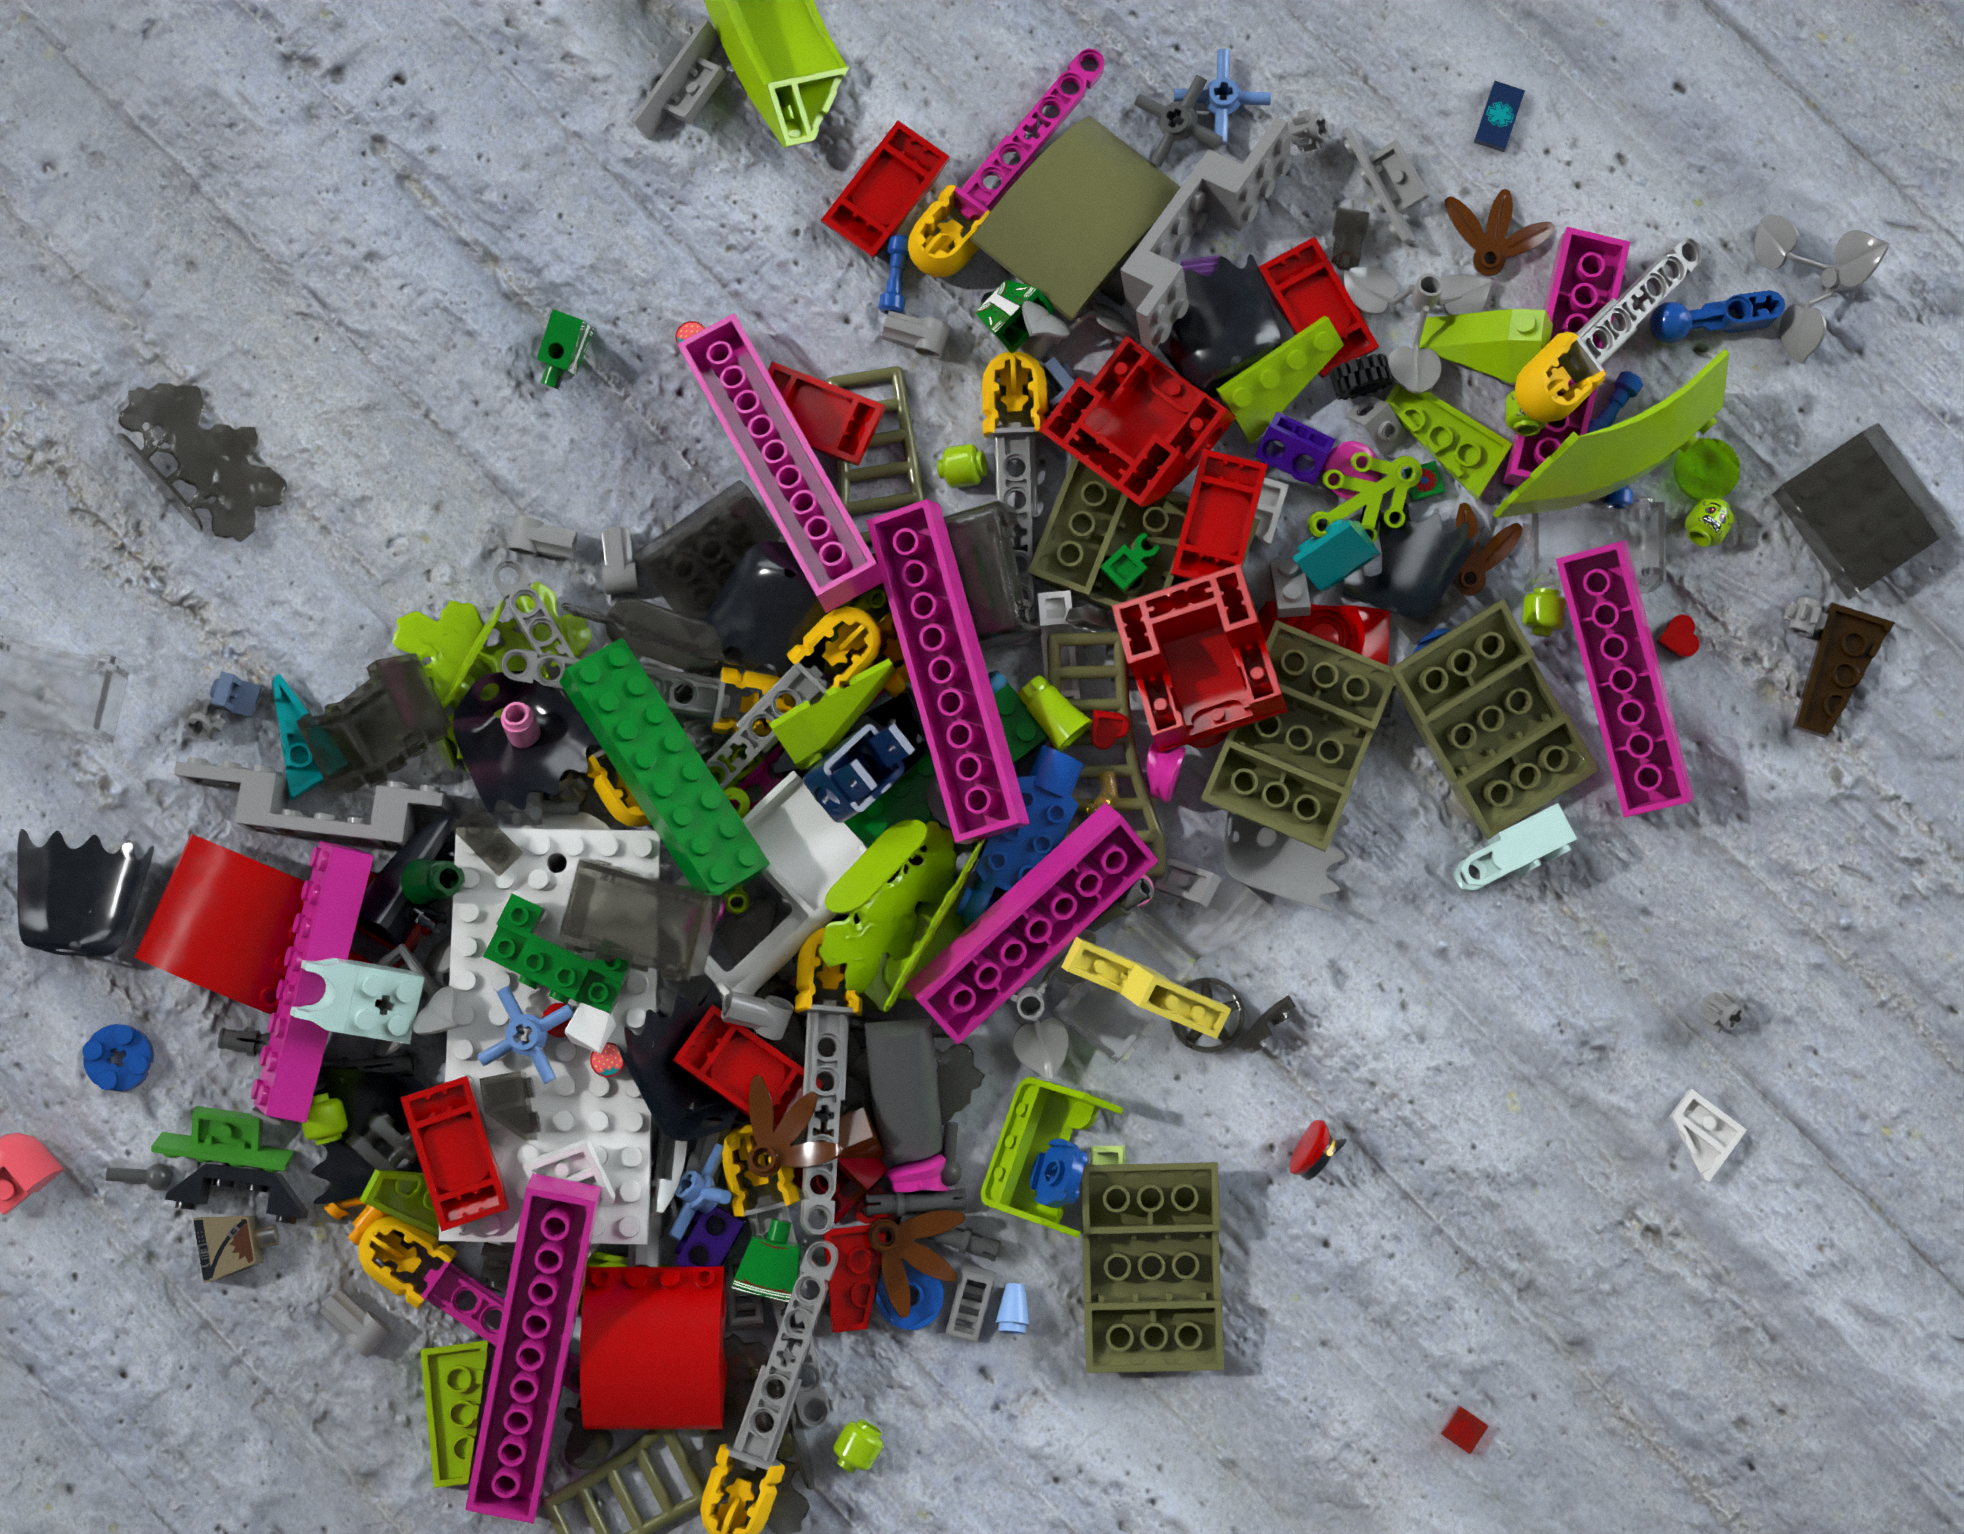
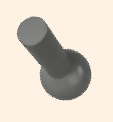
M945 1122L942 1156L945 1157L946 1163L941 1172V1181L946 1186L955 1185L961 1178V1168L956 1162L958 1123Z
M161 1163L154 1164L148 1169L107 1167L106 1181L146 1183L148 1187L157 1191L166 1189L171 1184L173 1178L171 1169Z

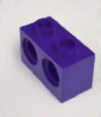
M1276 412L1254 457L1262 460L1269 467L1278 468L1291 474L1298 481L1314 485L1335 439L1280 412ZM1274 441L1281 442L1284 447L1278 446ZM1303 455L1310 456L1314 461L1307 460Z
M717 1205L705 1214L697 1210L691 1221L696 1226L690 1236L683 1235L676 1246L674 1253L678 1257L674 1263L681 1267L722 1266L747 1222ZM716 1215L722 1217L725 1221V1230L718 1236L711 1234L708 1230V1221ZM698 1245L703 1246L708 1251V1260L702 1266L694 1264L691 1260V1251Z

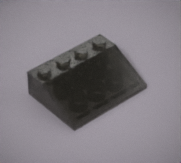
M739 479L632 555L695 641L713 628V626H710L703 631L699 630L706 613L742 557L751 547L759 542L766 540L778 541L780 533L749 487Z

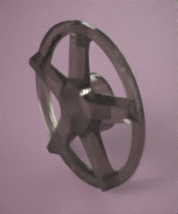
M1198 978L1190 981L1183 987L1190 989L1201 984V995L1213 999L1211 984H1216L1225 988L1234 997L1235 1000L1222 1004L1231 1008V1012L1239 1009V1023L1236 1031L1230 1036L1223 1026L1218 1036L1223 1043L1217 1046L1204 1047L1195 1044L1203 1033L1191 1029L1186 1038L1181 1033L1177 1022L1170 1020L1171 1026L1177 1038L1186 1047L1202 1053L1218 1052L1233 1044L1241 1034L1245 1023L1244 1005L1237 991L1228 983L1216 978Z

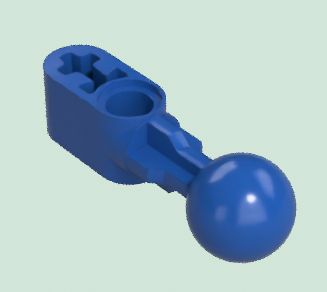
M1771 290L1733 295L1724 301L1705 303L1701 309L1688 310L1678 302H1665L1653 311L1650 317V329L1656 339L1668 344L1682 341L1692 329L1704 328L1708 332L1721 330L1726 333L1764 329L1771 326L1783 313L1785 302L1779 293ZM1728 309L1737 311L1740 319L1731 317Z

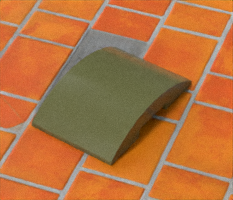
M1089 115L1062 134L1032 163L992 209L970 241L1021 282L1038 288L1055 309L1072 321L1111 280L1113 273L1133 253L1181 187Z
M1073 457L1027 573L1061 591L1070 590L1072 596L1113 612L1112 606L1190 581L1170 575L1190 497L1170 491L1156 502L1140 507L1077 458ZM1255 517L1243 564L1260 523V519ZM1146 533L1148 539L1141 547L1149 551L1155 545H1158L1160 547L1159 554L1151 560L1143 561L1147 566V571L1123 593L1101 571L1100 567L1124 544L1132 550L1135 547L1136 538L1140 534Z
M1504 599L1497 601L1389 668L1404 706L1427 750L1460 803L1487 839L1492 838L1497 833L1505 830L1600 770L1569 714L1562 711L1533 659L1536 656Z
M1276 620L1266 644L1288 712L1230 730L1200 800L1326 852L1368 745L1394 686V680L1389 669L1391 668L1390 666Z
M1218 1162L1086 1165L1081 1178L1086 1373L1224 1370L1220 1290Z

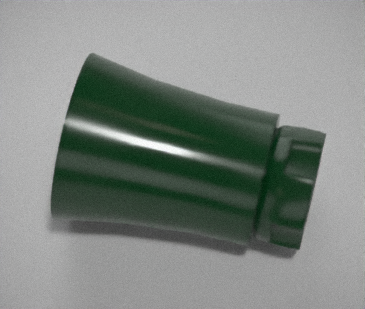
M419 858L410 862L403 870L401 876V887L404 895L414 904L423 906L455 895L459 892L460 886L465 882L462 868H458L450 861H433L427 858Z

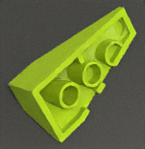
M1505 309L1426 317L1419 349L1434 350L1441 359L1462 364L1478 373H1486L1499 378L1502 382L1516 385L1517 376L1522 368L1550 342L1553 323L1546 310Z
M888 658L855 675L849 681L850 686L846 688H836L834 686L824 692V696L819 702L810 705L807 700L770 722L769 726L800 771L805 768L810 770L836 746L897 671Z

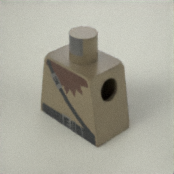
M256 1216L193 1218L204 1283L219 1281L264 1263L262 1248L279 1245V1233L276 1225L258 1228Z

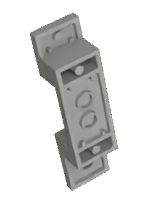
M1276 117L1243 164L1208 149L1121 268L1126 305L1128 308L1136 311L1143 348L1154 352L1160 342L1164 343L1167 340L1171 327L1177 318H1182L1188 309L1189 301L1187 299L1183 267L1174 263V261L1180 254H1184L1187 251L1191 238L1196 231L1201 230L1205 226L1208 217L1241 231L1247 221L1251 222L1254 219L1258 206L1263 199L1270 197L1275 188V183L1281 174H1286L1292 164L1290 154L1291 138L1289 137L1287 121Z
M188 757L187 763L176 761L174 775L191 784L239 789L235 823L250 831L401 849L417 834L420 811L448 814L454 813L455 802L446 796L447 792L440 791V787L421 785L420 790H414L407 787L408 784L387 781V786L376 785L371 823L368 822V819L348 817L347 822H342L341 819H336L334 815L315 813L314 818H309V816L303 815L301 811L288 809L289 793L287 780L282 777L283 773L275 771L273 767L254 765V770L241 767L242 764L221 761V766L208 763L206 759Z

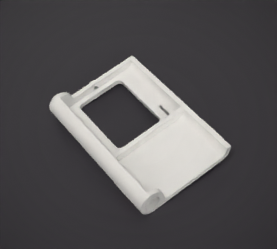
M794 770L742 819L770 862V865L762 874L791 904L792 912L731 971L723 970L685 929L687 920L703 906L702 901L685 875L659 898V924L716 984L722 1003L726 994H729L730 991L751 996L756 993L800 950L802 944L812 933L820 928H824L838 914L826 908L824 902L826 894L868 849L844 822L837 823L832 820L804 785L803 779Z

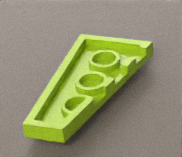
M1323 316L1216 389L1228 410L1236 416L1234 419L1247 442L1251 445L1270 425L1276 412L1281 413L1344 346L1328 317Z
M1396 383L1385 402L1390 405L1399 422L1478 500L1513 443L1427 391L1422 394L1411 393Z
M487 1340L420 1349L434 1488L470 1483L490 1344Z

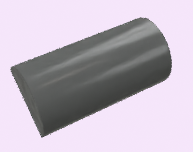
M933 1018L865 1023L873 1122L884 1151L882 1158L907 1162L925 1159L937 1154L943 1147Z

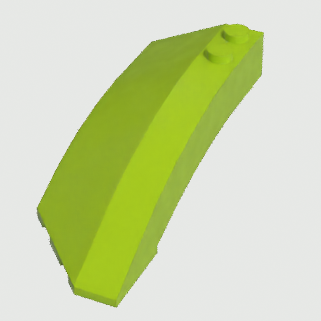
M704 0L718 37L739 80L783 148L814 141L820 130L818 128L822 119L828 113L837 94L836 90L850 67L846 66L834 45L814 0Z
M1724 348L1683 387L1644 412L1610 427L1581 436L1573 432L1492 514L1496 518L1563 510L1581 505L1628 486L1653 471L1679 449L1685 453L1698 440L1695 436L1698 431L1704 435L1718 422L1714 416L1723 408L1729 352Z

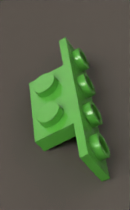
M196 1106L192 1112L191 1136L162 1132L151 1146V1152L163 1154L168 1158L181 1156L195 1158L203 1163L216 1161L229 1163L231 1166L239 1168L246 1166L258 1167L267 1172L285 1171L295 1155L294 1150L262 1146L263 1119L255 1117L250 1113Z

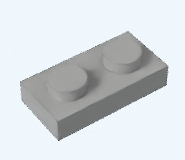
M1293 558L1271 559L1269 570L1277 618L1311 615L1306 574Z
M1167 858L1166 872L1163 876L1157 878L1154 888L1162 893L1208 908L1222 878L1213 872Z

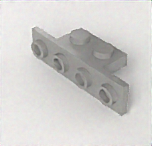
M703 18L631 119V122L648 140H651L668 115L691 125L726 76V72L721 66L707 61L721 42L717 31L707 19Z
M1350 127L1343 130L1347 137V140L1344 141L1345 147L1353 158L1357 156L1362 166L1359 172L1368 186L1372 184L1377 194L1374 196L1376 205L1382 213L1387 212L1392 222L1388 225L1391 233L1397 241L1402 240V242L1410 245L1415 243L1416 240L1402 213L1425 200L1429 195L1400 141L1394 140L1370 156L1358 131Z

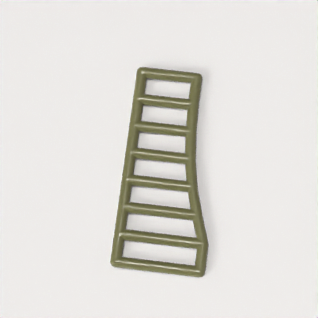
M899 366L832 376L827 379V383L840 388L892 380L895 398L876 402L886 406L884 413L897 411L900 429L875 433L868 448L902 442L905 461L851 470L849 463L836 459L837 494L849 515L903 507L925 500L903 369ZM908 474L911 492L849 502L850 483ZM869 531L861 532L860 535L866 545L872 544ZM873 595L872 602L876 599L877 595ZM886 595V601H885V603L883 604V606H881V607L890 606V605H889V602H888L887 595ZM860 598L851 599L850 607Z
M1119 632L1050 634L1047 638L1048 683L1054 685L1062 694L1061 680L1115 678L1116 698L1067 700L1080 712H1093V710L1118 711V713L1124 714L1130 722L1129 733L1123 738L1116 739L1113 744L1123 745L1127 764L1085 765L1079 779L1131 777L1137 797L1074 799L1078 804L1076 812H1095L1104 803L1108 804L1115 811L1142 810L1149 830L1135 832L1145 844H1152V853L1158 859V862L1145 875L1148 877L1163 876L1166 872L1165 835L1153 806L1137 752L1130 707L1127 659ZM1114 645V665L1061 666V646ZM1085 732L1070 746L1093 745L1090 739L1091 732ZM1050 741V748L1055 749L1052 742ZM1066 832L1064 839L1067 838L1072 832Z
M742 1350L726 1359L727 1374L743 1366L753 1387L755 1386L760 1368L749 1350ZM726 1379L724 1405L739 1432L744 1412ZM767 1384V1392H768V1394H769L771 1397L775 1398L774 1395H773V1393H772V1391H771V1389L769 1388V1386H768V1384ZM767 1413L774 1425L773 1417L769 1413ZM788 1422L781 1439L784 1446L778 1448L775 1457L781 1463L800 1451L799 1443ZM650 1429L635 1443L604 1464L546 1496L542 1501V1505L557 1534H572L559 1505L577 1496L595 1533L611 1534L589 1488L607 1478L632 1527L631 1530L623 1534H652L700 1508L705 1487L675 1429ZM698 1429L716 1465H718L716 1456L721 1443L714 1429ZM662 1437L693 1496L674 1505L647 1452V1449ZM634 1459H636L662 1510V1513L645 1522L618 1471ZM757 1467L755 1471L742 1468L735 1472L734 1468H732L726 1476L724 1486L727 1487L734 1484L737 1477L749 1481L767 1470Z

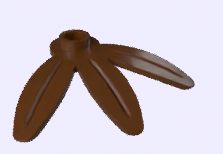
M1502 189L1492 204L1487 220L1486 233H1484L1476 216L1464 203L1451 196L1445 199L1446 210L1452 224L1461 237L1475 250L1473 255L1474 268L1484 276L1498 274L1503 269L1506 258L1520 255L1535 248L1555 230L1553 223L1539 222L1516 231L1506 239L1505 236L1511 223L1513 211L1511 193L1507 189ZM1487 254L1493 255L1495 263L1487 264L1484 261V256Z
M1461 503L1456 516L1455 530L1461 524L1468 521V540H1470L1478 533V525L1470 505ZM1514 523L1502 529L1486 544L1480 554L1478 553V539L1452 581L1454 588L1460 594L1466 596L1479 593L1486 582L1485 572L1495 567L1510 554L1519 541L1523 530L1522 526L1519 523ZM1466 573L1474 575V584L1469 585L1464 581Z
M760 1075L752 1077L749 1089V1115L757 1145L749 1152L748 1166L755 1175L770 1177L778 1172L781 1165L796 1168L815 1167L826 1164L842 1154V1146L832 1142H807L791 1146L806 1129L814 1114L818 1100L816 1092L811 1091L799 1099L786 1113L774 1132V1109L769 1090ZM769 1154L771 1156L770 1164L762 1166V1156Z
M954 1210L930 1211L914 1216L899 1225L893 1220L884 1218L875 1221L868 1230L869 1244L874 1250L882 1253L881 1264L884 1286L892 1306L901 1318L909 1316L911 1307L909 1282L901 1259L903 1258L920 1272L935 1279L947 1282L956 1281L957 1273L945 1259L928 1247L914 1242L913 1239L935 1236L957 1227L965 1221V1214L963 1212ZM883 1229H887L891 1233L890 1239L886 1242L878 1239V1233Z

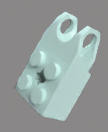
M1557 803L1494 835L1487 840L1489 846L1461 861L1452 875L1460 890H1478L1513 872L1519 877L1541 865L1539 859L1543 857L1547 863L1571 850L1568 844L1577 838ZM1469 865L1478 868L1480 872L1479 880L1470 876L1468 871ZM1461 873L1463 874V876H1464V878H1465V880H1466L1467 883H1465V882L1462 880V878H1461Z
M349 959L302 960L301 968L305 969V971L317 973L324 979L326 991L323 998L313 1005L291 1007L290 1015L312 1021L327 1031L410 1044L425 977L411 970ZM377 999L382 1000L378 1007L375 1006Z

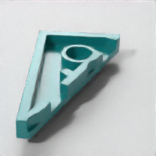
M277 674L271 683L288 793L291 801H294L346 769L347 764L282 676Z

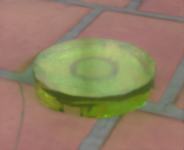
M1705 437L1698 438L1685 453L1680 451L1676 456L1673 467L1675 482L1681 492L1692 500L1699 501L1704 498L1722 499L1731 493L1739 481L1740 462L1733 448L1723 440Z

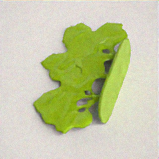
M534 582L530 588L539 595L573 655L580 657L592 640L591 629L587 627L585 617L565 614L559 617L557 615L556 593L540 582ZM521 596L515 602L516 608L522 613H529L535 607L534 600L529 596ZM503 598L489 616L437 708L438 712H442L448 706L456 693H461L464 697L471 688L464 678L475 659L489 665L492 673L503 672L502 659L509 650L525 649L534 651L523 631L519 634L511 630L514 626H519L514 617L513 620L503 623L498 620L506 604ZM539 624L532 630L533 637L541 642L549 640L552 636L551 629L544 624ZM495 628L506 642L502 648L489 656L480 650L492 629ZM555 641L549 648L541 649V651L545 654L550 650L553 655H557L554 648L560 644L558 641ZM514 655L508 659L507 667L510 671H524L527 667V662L522 656ZM554 661L550 664L552 667L559 666ZM542 665L540 669L542 676L550 679ZM495 683L486 685L482 691H487L489 694L484 698L481 697V699H493L499 692V686ZM504 708L499 709L494 715L497 718H501ZM453 713L445 719L442 728L445 737L456 744L457 758L463 759L453 732Z
M458 601L448 602V605L440 613L439 621H434L418 611L396 619L398 628L394 632L392 640L397 649L410 653L416 659L413 670L409 671L401 657L398 655L392 656L393 663L404 688L445 763L452 771L456 767V761L449 742L452 740L445 737L444 731L438 725L431 709L440 704L445 692L483 628L476 607L473 604L467 602L462 604ZM496 644L494 646L482 647L480 651L490 656L503 646ZM430 657L432 662L423 666V659ZM475 659L464 680L469 686H472L480 677L492 673L491 668L484 662ZM416 677H431L433 679L435 692L433 699L425 701L414 680ZM481 690L480 696L483 698L489 694L487 691ZM456 693L449 703L454 710H456L463 699L462 694ZM464 762V767H465V769L467 770V772L469 773L468 768H467V766H466V764H465V762Z
M911 819L891 826L880 835L827 892L824 901L826 908L833 913H849V916L844 921H834L825 926L823 945L819 948L818 952L827 967L843 963L847 964L845 970L846 990H855L857 993H862L868 988L878 974L882 953L888 952L894 960H902L912 955L914 945L912 935L916 932L918 925V916L914 912L915 906L918 902L937 904L944 901L945 895L950 891L954 883L953 875L956 870L957 856L953 850L955 840L952 829L943 831L938 822L930 821L925 825V823L919 820ZM926 845V852H922L920 847ZM914 854L923 857V862L920 865H912L909 858L913 859L915 857ZM905 864L909 867L907 874H904ZM900 869L899 875L892 882L887 883V881ZM856 912L860 919L858 924H855L854 922V916Z
M984 839L978 843L975 850L971 853L956 884H953L950 891L947 892L944 901L937 904H928L927 902L919 904L915 911L918 916V925L916 932L912 935V940L914 941L912 955L902 960H894L892 956H888L882 972L883 982L891 994L884 1004V1012L889 1011L898 998L916 1000L904 985L966 930L961 917L956 915L955 911L965 891L963 884L969 879V874L975 868L977 859L982 852Z

